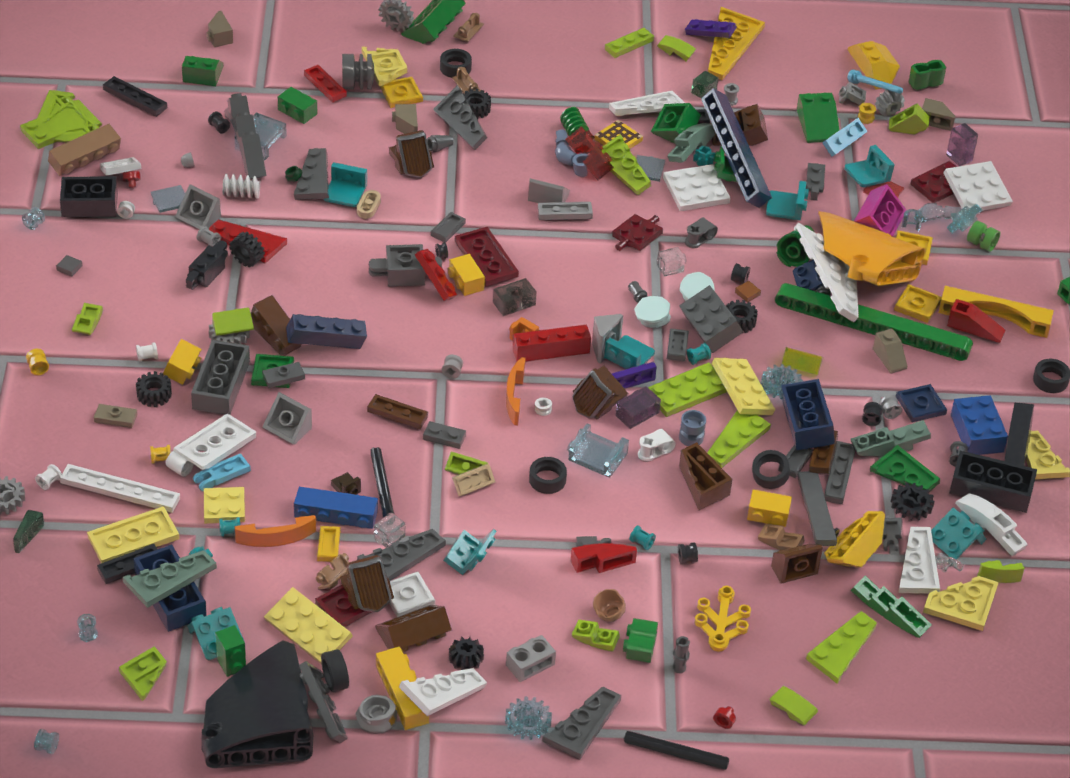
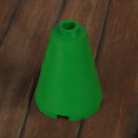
M804 225L806 228L815 232L812 227ZM792 231L782 236L776 246V253L780 261L786 266H796V268L810 260L804 246L800 242L801 235L797 231Z

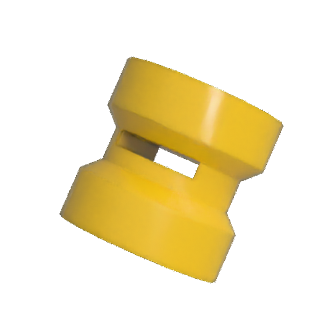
M32 349L27 353L26 360L32 374L43 375L49 370V364L42 349Z

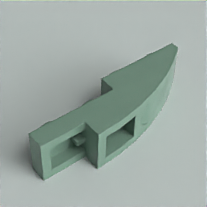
M709 123L697 124L679 134L674 139L675 148L667 156L669 162L682 163L687 160L696 147L706 146L711 138L716 135L713 125Z
M924 420L891 431L885 427L851 438V442L858 455L884 456L897 445L905 451L913 450V444L931 439V433Z

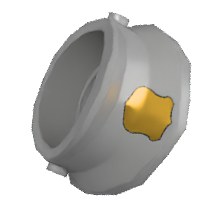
M371 695L365 698L355 713L361 729L371 733H385L392 729L397 721L396 705L387 696Z

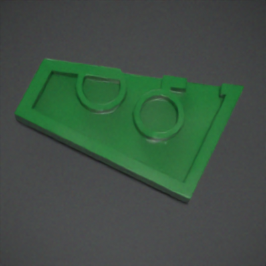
M898 445L870 466V472L902 485L908 483L909 486H912L913 483H916V487L923 485V490L929 489L931 491L940 484L938 476Z

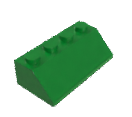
M432 0L412 21L410 27H407L401 34L403 37L422 44L428 41L433 42L439 37L437 34L442 33L447 28L446 25L455 20L454 16L463 11L462 7L466 3L464 0Z

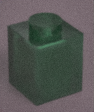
M707 71L702 72L693 79L691 93L702 98L713 88L717 90L718 77Z

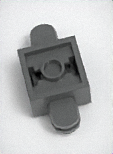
M423 244L386 245V258L371 259L369 261V274L372 277L387 276L388 286L425 285V275L427 274L415 256L418 251L423 250ZM435 257L438 265L442 267L441 258Z

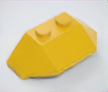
M869 41L848 47L847 50L866 77L892 84L900 65L886 46ZM873 86L875 90H877V89H882V88Z
M867 511L863 514L864 517L855 520L846 527L837 537L836 546H830L824 552L828 563L857 568L864 566L866 561L882 543L884 511Z

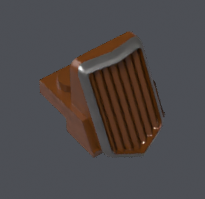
M423 130L398 135L396 137V145L389 147V154L394 159L395 167L401 175L406 174L407 176L422 178L434 168L432 154L428 148L426 134Z
M603 365L598 370L596 368L591 370L573 390L572 398L577 413L588 418L595 417L597 420L608 413L614 405L626 398L628 392Z
M379 555L352 561L347 564L348 574L341 576L340 580L354 609L360 608L366 611L379 612L391 599H394L390 580L386 576L383 561Z

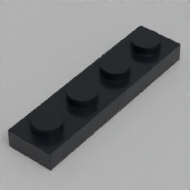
M115 76L103 84L104 91L156 117L168 108L167 102Z

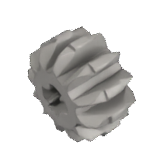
M885 90L883 93H879L880 96L876 98L875 102L880 114L889 117L891 114L895 115L897 111H900V108L904 107L905 100L902 94Z

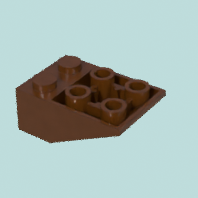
M758 104L734 112L749 146L768 140L765 117ZM717 134L712 137L713 145L722 146Z

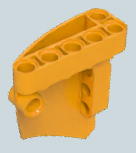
M818 211L823 230L824 250L850 266L847 277L859 281L864 280L878 286L917 279L925 254L924 248L843 217Z

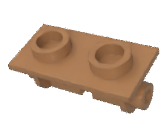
M472 13L463 26L458 28L453 37L469 42L484 25V23L480 22V15Z
M459 67L457 69V76L452 77V79L465 94V91L470 92V89H473V91L479 89L478 84L473 81L466 68Z
M346 553L339 554L330 562L333 570L330 565H326L317 573L316 581L321 584L318 589H332L338 584L341 576L348 574L347 564L349 563V556Z

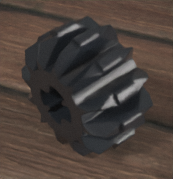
M461 636L460 641L454 640L452 645H450V663L453 664L455 669L461 668V670L473 667L479 669L480 663L484 660L483 645L479 644L478 639L472 641L471 636L468 639H464Z

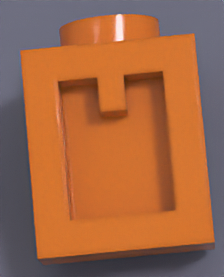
M521 317L510 325V340L513 341V334L538 331L539 326Z

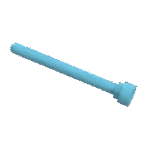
M853 69L847 75L848 81L854 84L862 82L898 94L903 93L902 87L863 76L858 70Z

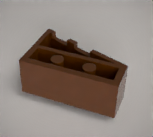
M273 295L253 304L251 317L254 330L281 356H285L301 347L302 344L288 343L286 326L290 318Z
M697 442L681 450L679 467L698 510L730 496L733 479Z

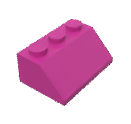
M888 184L870 191L854 222L888 233L893 237L907 210Z

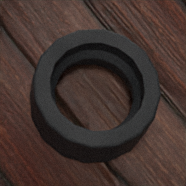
M449 49L441 54L440 71L445 76L450 78L457 76V69L459 67L466 68L467 73L470 74L472 70V57L467 51ZM458 61L462 62L463 64L451 65L449 64V62Z
M1043 359L1035 367L1033 381L1044 392L1060 393L1068 387L1070 369L1064 362L1058 359ZM1053 372L1058 374L1062 379H1049L1045 377L1042 373Z
M766 450L759 453L752 464L754 480L758 485L767 489H775L784 485L790 475V465L787 457L776 450ZM766 462H777L783 468L781 474L775 477H766L760 473L759 469Z
M541 457L531 464L529 483L536 491L544 494H553L564 488L567 468L562 461L554 457ZM541 471H553L559 477L553 480H545L536 474Z
M336 649L322 653L321 665L329 690L336 692L347 689L349 687V675L341 651Z

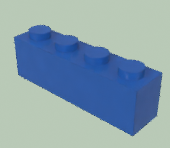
M299 486L294 501L295 518L315 515L316 521L373 529L378 513V498Z

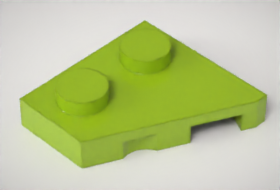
M154 646L119 666V672L143 701L165 669L167 661Z

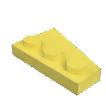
M1031 431L1026 462L1028 467L1037 469L1035 479L1070 477V469L1068 467L1065 468L1061 463L1062 459L1058 455L1055 456L1050 449L1051 446L1040 432Z

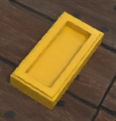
M320 526L317 561L331 562L338 556L341 527Z

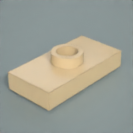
M485 464L452 477L458 496L495 483L490 464Z

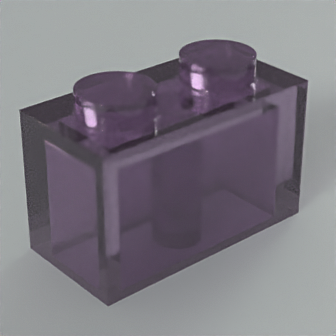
M966 123L952 128L946 155L958 166L970 163L974 158L978 134Z
M645 386L618 401L615 416L628 428L632 429L660 413L661 399Z

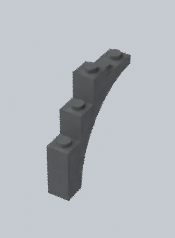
M241 93L232 94L231 98L227 100L228 108L224 112L225 117L230 120L234 128L246 176L249 175L250 179H253L254 176L256 178L265 177L267 175L259 133L256 134L253 114L250 115L247 96H242Z

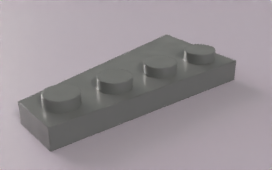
M458 85L433 109L475 150L488 138Z
M326 148L309 149L302 168V176L299 178L294 191L295 200L329 198L328 154Z
M430 529L409 537L407 541L394 542L391 544V547L375 549L369 555L361 554L357 556V560L379 555L383 561L386 576L391 581L446 546V540L435 530Z
M307 661L299 665L302 671L300 677L306 685L308 684L310 689L308 694L319 708L317 709V714L326 723L325 731L330 739L342 743L348 738L340 717L337 713L333 712L336 706L334 701L327 695L330 690L328 685L324 684L322 680L324 674L320 669Z
M601 687L584 701L583 706L572 711L570 716L565 721H560L550 733L547 732L543 736L542 742L581 759L621 701V695Z

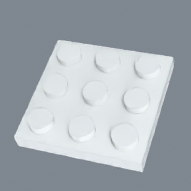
M992 161L948 168L944 171V175L964 214L1011 206L1013 202Z
M713 164L663 172V179L679 211L730 203V196L721 179L717 178V171L714 170Z

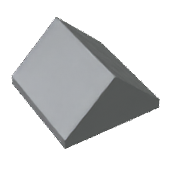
M531 178L529 180L528 201L565 202L570 193V190L563 186Z
M189 184L175 217L198 229L203 226L209 228L221 218L220 199Z
M622 314L594 317L592 346L597 362L600 364L605 359V342L609 338L616 341L621 339Z
M278 392L263 424V428L292 444H296L312 429V409Z

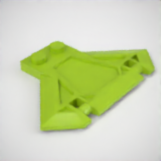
M49 90L37 119L20 125V129L37 149H41L57 141L67 143L98 129L102 123L80 100H72L75 98L73 93Z

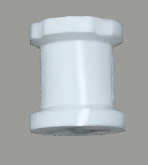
M155 342L141 347L136 345L139 362L148 358L158 359Z
M50 464L45 472L35 477V480L43 490H47L53 482L60 480L62 473L57 466Z

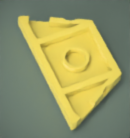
M361 47L366 61L367 54L372 55L374 78L379 86L407 73V65L399 50L377 48V51H367V47Z

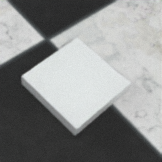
M134 157L100 163V169L106 176L142 169L141 163Z
M419 572L390 581L394 599H391L389 604L397 617L429 605H435L436 600Z

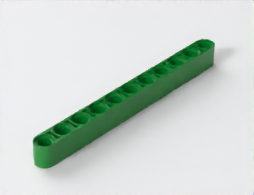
M788 283L780 286L775 297V303L782 308L875 335L878 332L893 329L903 344L960 361H964L969 357L973 346V341L969 337L859 304L858 318L853 322L839 314L834 302L830 298L831 296Z

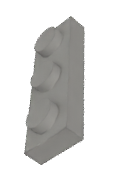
M591 202L538 203L539 220L593 218Z

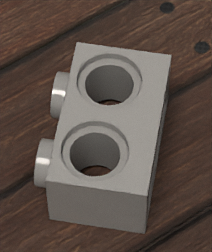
M540 635L529 639L518 647L510 649L507 652L506 666L518 681L522 682L555 665L556 651Z

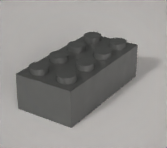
M218 340L211 341L191 392L192 409L224 415L227 413L231 414L250 363V349L248 345Z

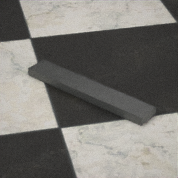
M809 471L798 472L797 478L815 544L836 546L837 538L818 473H811Z

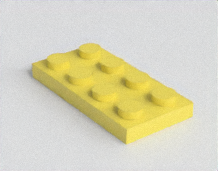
M713 359L712 365L739 414L773 415L775 408L747 359Z
M164 506L87 532L88 539L101 563L151 544H155L158 547L179 540V533Z
M294 587L264 616L267 622L320 664L322 653L336 649L340 650L353 637L349 630Z

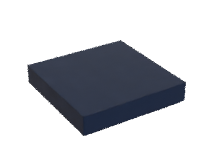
M931 384L896 392L897 400L912 423L947 414V408Z

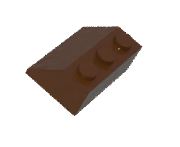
M429 605L375 625L388 650L400 646L402 652L409 650L408 646L414 644L416 646L428 643L427 639L432 637L434 639L445 637L446 632L452 630L445 606Z

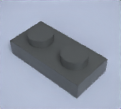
M429 421L423 434V440L460 449L466 437V430Z

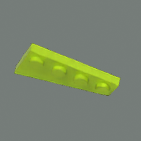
M621 134L594 152V157L636 195L651 187V181L637 163V159L632 155Z
M737 410L707 453L723 468L769 431L771 424L758 415L739 414Z
M860 611L807 654L806 660L838 684L842 674L846 672L853 658L857 656L862 645L866 643L875 630L877 622Z

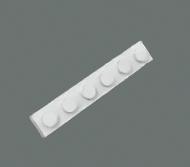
M71 464L67 465L60 477V483L156 509L164 506L166 511L173 513L180 500V493Z

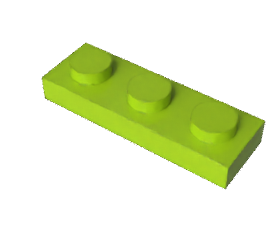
M641 28L605 44V50L614 58H617L653 42L654 35L647 29Z

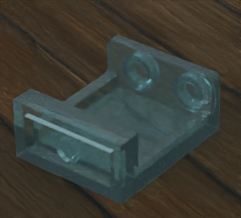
M256 112L253 115L256 134L259 133L263 159L266 160L269 157L270 146L279 137L285 138L287 136L286 123ZM235 135V149L240 151L239 143Z
M587 423L583 429L581 428L578 431L576 439L569 443L567 448L569 452L568 460L610 478L628 454L629 440L622 437L618 443H615L590 431L591 425Z

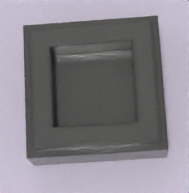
M66 255L56 265V269L59 272L73 276L83 265L81 260Z

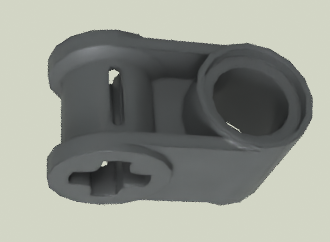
M704 217L700 218L687 227L688 237L685 239V244L690 248H698L715 237L718 227Z

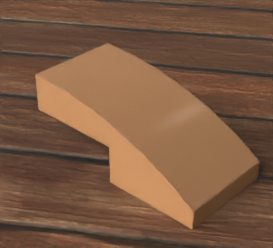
M765 524L758 535L759 541L779 550L803 545L805 541L804 535L787 533L784 530V526Z

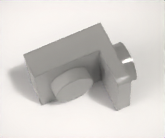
M849 82L839 91V103L842 104L848 98L852 102L861 105L865 102L866 91Z

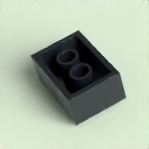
M116 176L62 177L60 191L61 217H116L118 197Z

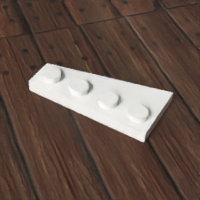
M667 91L609 103V110L615 116H624L628 114L661 112L664 104L685 102L673 91Z
M910 527L898 593L929 594L936 590L939 592L940 584L931 527Z
M474 668L454 671L447 676L438 674L430 679L421 677L417 678L414 682H409L408 680L401 681L399 688L429 716L485 688L487 682Z

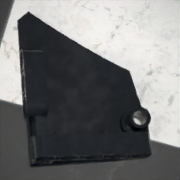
M282 640L241 668L206 700L201 750L204 753L205 762L208 767L226 768L308 760L312 756L314 735L308 714L307 693L304 682L300 677L301 669L294 644Z

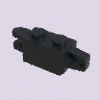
M220 240L214 246L208 245L189 265L186 288L193 290L199 284L208 287L225 269V259L228 256V251L225 250L227 249L225 241Z

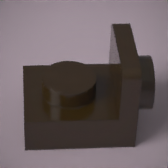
M347 472L332 479L331 486L337 492L357 495L361 492V479L359 477L353 478Z

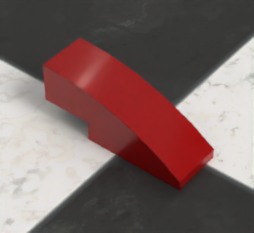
M613 543L583 545L571 549L570 561L577 573L596 568L598 573L636 563L637 548L636 546Z

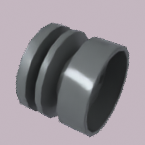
M342 54L343 88L345 90H354L355 82H359L360 90H363V82H367V90H372L374 81L372 55L367 54V61H363V54H360L359 61H355L354 54Z

